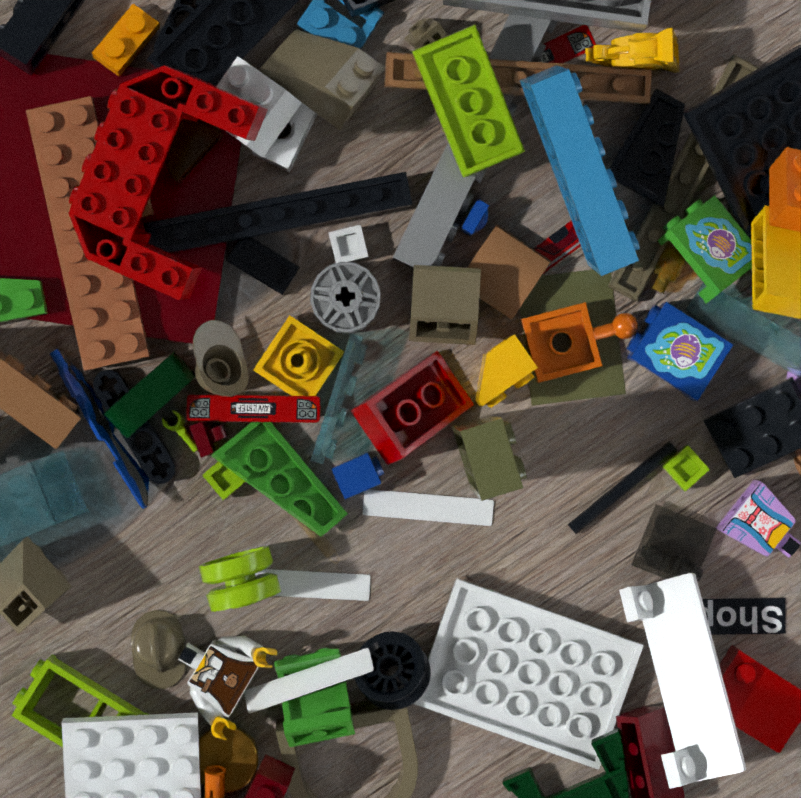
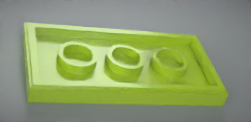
M476 25L469 26L411 51L463 178L525 152Z

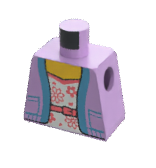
M758 480L751 482L716 526L718 531L766 557L777 548L789 558L797 551L801 544L800 541L788 533L795 524L796 519L767 486Z

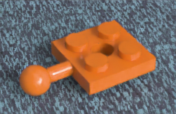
M586 302L521 319L530 357L538 367L534 370L537 383L601 367L602 363L596 340L614 335L621 339H629L638 331V321L630 313H621L614 318L612 323L592 328ZM558 333H564L570 338V347L565 352H558L553 348L552 340Z

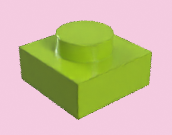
M685 445L662 465V468L683 491H687L710 470L689 445Z
M217 462L202 474L222 500L226 499L246 482L220 462Z

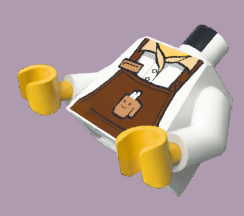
M223 636L219 640L213 639L206 652L190 643L186 645L178 660L195 669L187 684L190 686V695L196 707L211 726L213 736L227 740L222 732L225 726L235 731L236 724L224 719V716L229 718L258 667H273L266 662V655H277L276 649L263 647L246 636Z

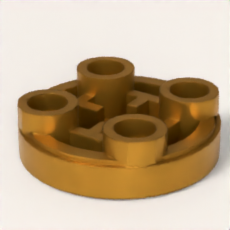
M225 726L222 732L227 740H222L213 736L211 728H209L199 738L201 783L205 786L204 770L206 767L219 765L226 769L225 793L243 788L251 781L258 766L259 756L254 738L241 728L236 727L234 731Z

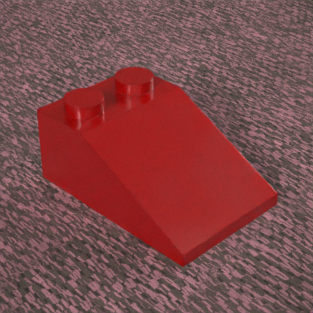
M437 350L351 410V413L386 464L389 465L405 458L471 408L474 403Z
M731 645L719 665L735 726L780 754L801 722V689L734 645Z

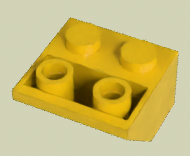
M515 334L483 354L475 398L479 406L487 404L488 407L492 408L507 397L504 391L512 385L519 389L535 378L532 371L538 367Z

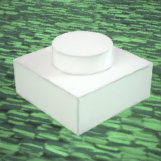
M361 225L328 232L336 263L353 262L369 258Z

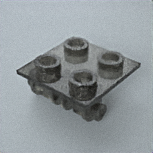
M655 504L631 565L665 579L687 573H695L697 582H699L703 575L701 567L717 528Z

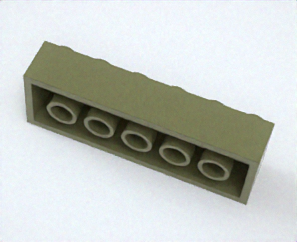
M487 415L452 426L470 488L481 501L523 489L521 480L526 479L527 475L521 457L513 455L511 445L516 444L511 423L503 422V419L500 417Z

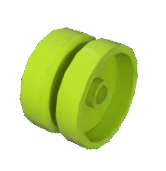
M269 546L237 552L198 566L203 583L216 584L225 582L224 585L211 589L206 595L211 612L248 606L281 592L277 574L264 573L255 575L256 572L269 568L273 563Z

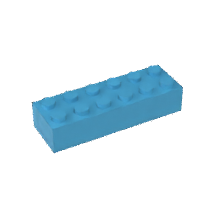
M556 65L519 80L588 266L603 276L639 261L636 251L640 249L634 232H628L624 220L629 218L623 201H617L613 191L617 187L616 179L610 168L605 169L601 158L606 156L605 149L600 138H594L590 125L594 124V119L588 105L583 106L578 93L582 92V86L575 72L571 73L567 68Z

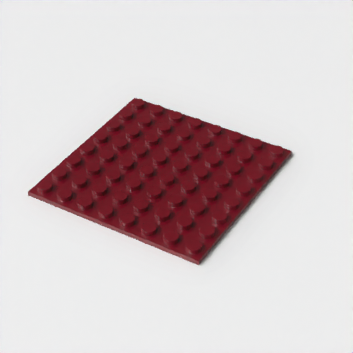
M47 54L31 76L0 56V278L42 281L48 314L25 319L74 326L26 110L92 96L98 123L100 124L102 121L105 122L110 110L107 108L111 93L115 89L118 90L121 83L152 70L128 66L119 77L98 61ZM218 128L224 136L181 184L171 177L164 161L150 195L154 216L142 218L137 228L145 231L144 223L232 206L242 142L225 130ZM227 242L171 253L202 267L190 299L177 300L134 280L146 337L193 344L196 330L203 323L215 320Z

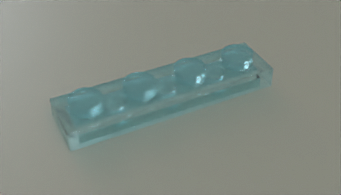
M703 282L686 308L689 313L801 379V338L723 292L706 304L698 294L706 287Z
M350 333L310 461L324 464L326 458H333L338 440L332 439L336 426L341 428L343 426L348 410L342 407L345 395L352 396L358 378L352 376L355 363L362 365L367 350V345L362 344L363 337Z

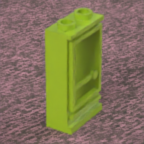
M52 654L46 661L40 659L33 668L30 676L34 680L28 689L22 687L12 704L16 706V709L11 716L63 748L62 727L33 710L56 673L99 699L89 717H95L103 703L117 710V716L150 714L144 713L60 661Z

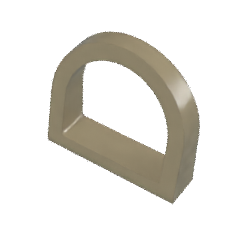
M369 700L350 704L354 729L389 721L395 722L402 754V765L396 784L384 798H411L417 782L418 759L408 707L399 710H386L377 707ZM284 718L276 719V735L282 762L295 768L288 787L292 797L318 798L310 789L303 776L297 746L289 747L284 734Z

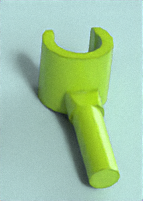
M172 410L178 417L177 424L170 426L168 421L162 418L163 426L171 431H176L190 449L196 452L198 450L197 445L184 427L185 419L183 415Z

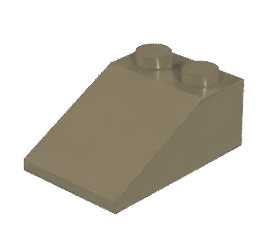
M294 29L260 67L259 71L341 130L372 93L385 67L357 47Z

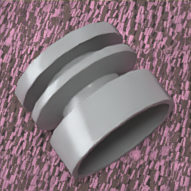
M338 262L327 266L317 275L311 287L310 302L314 314L325 327L337 333L351 334L365 329L374 321L380 309L381 292L376 278L367 268L353 262ZM344 288H347L350 294H355V299L350 300V306L344 307L342 301H336V296L341 295Z

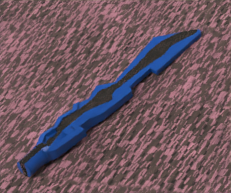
M61 347L50 353V356L57 365L59 375L70 395L78 402L84 417L97 439L106 443L117 460L113 464L140 507L146 508L148 506L149 492L148 476L114 435V425L104 415L101 401L96 398L93 388L84 380L81 371L69 361Z

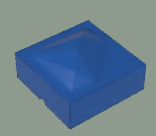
M481 200L476 201L463 223L461 231L471 237L473 233L483 229L488 221L489 205Z

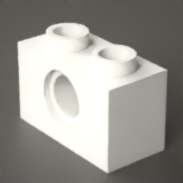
M302 103L287 123L291 126L290 135L284 139L277 138L264 157H261L252 150L253 155L290 173L317 113Z

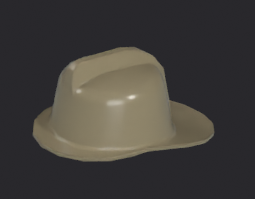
M210 320L203 323L196 330L193 338V351L196 360L195 375L199 385L214 395L233 397L240 394L247 387L249 374L237 333L230 325L222 321Z
M159 610L147 612L137 619L132 628L133 665L136 675L143 684L154 689H166L180 681L185 672L186 664L178 660L185 648L184 634L180 622L172 614Z

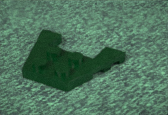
M617 728L591 741L605 772L547 797L544 796L530 767L503 778L502 783L509 792L512 791L518 798H630L621 731Z

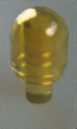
M676 248L664 250L654 267L656 268L654 273L658 276L652 289L663 294L669 282H675L679 278L685 265V259Z

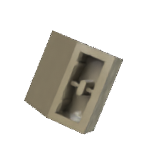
M414 265L409 341L476 345L481 269Z
M28 536L0 563V614L18 634L45 613L72 587L66 580L65 575L54 567L46 558L42 549L34 544Z

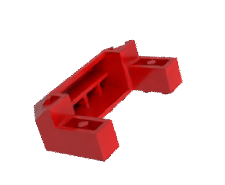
M164 65L121 83L118 90L115 89L111 93L107 108L110 110L105 122L102 121L95 132L94 139L97 142L92 154H88L83 162L82 172L84 175L80 185L75 186L69 198L71 207L68 214L86 259L177 300L190 299L202 267L149 244L151 234L137 228L181 119L195 122L200 119L243 139L255 141L268 109L220 89L202 79Z

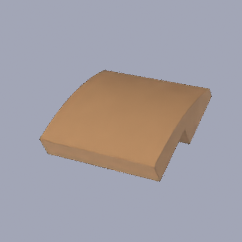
M496 224L467 268L481 269L480 299L512 320L551 263V260Z

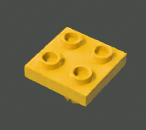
M289 315L253 371L291 396H316L345 352Z

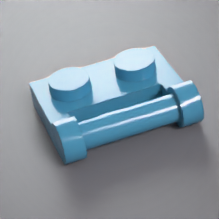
M312 0L297 22V26L307 33L362 49L385 12L379 8H374L360 14L361 17L367 20L361 28L325 3L327 0Z

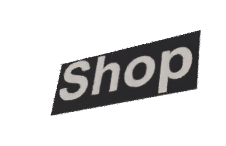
M785 598L702 599L711 635L786 634Z

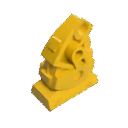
M673 28L664 29L659 33H636L611 40V45H594L593 48H585L586 62L607 67L650 70L662 68L673 73L680 72L679 39Z

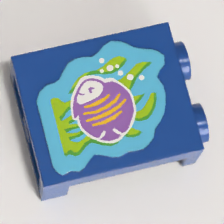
M668 302L661 303L659 307L654 305L644 319L648 325L643 333L639 334L637 332L626 348L630 351L627 359L636 362L669 383L690 400L698 401L733 347V344Z

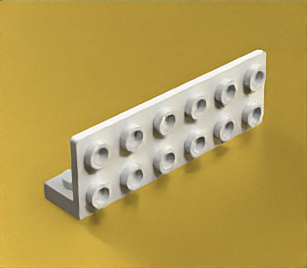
M687 573L648 585L620 589L627 622L643 621L676 749L674 752L661 755L669 788L745 771L746 764L696 574Z

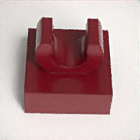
M205 421L189 426L201 457L216 452L213 442L228 437L224 425L208 430Z

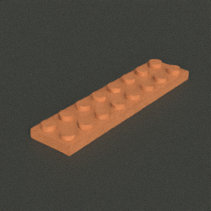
M88 96L26 110L83 370L88 371L150 357L134 280L86 259L68 214L71 204H69L71 192L75 186L80 185L84 175L82 172L83 162L88 154H92L97 142L94 137L99 123L93 97Z

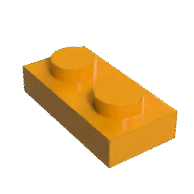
M132 4L93 50V58L120 77L160 29V23L138 6Z

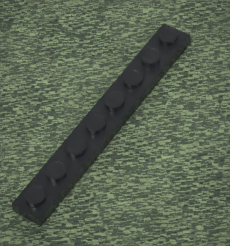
M406 172L148 222L144 223V228L146 232L151 234L149 244L166 252L175 253L412 206V199Z

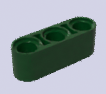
M174 351L117 401L104 415L127 439L188 385L196 375Z

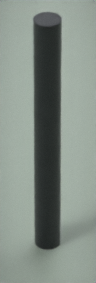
M668 441L572 520L568 526L575 534L579 533L675 454L677 449Z

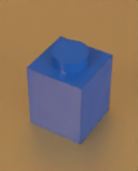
M369 452L332 468L344 499L381 484L379 476L385 474L378 457L371 458Z

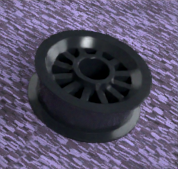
M390 631L377 634L363 644L360 650L369 648L374 671L355 677V681L371 703L382 709L399 710L414 704L422 697L430 682L431 668L426 654L412 637L401 632ZM399 666L395 674L386 676V672L390 667Z

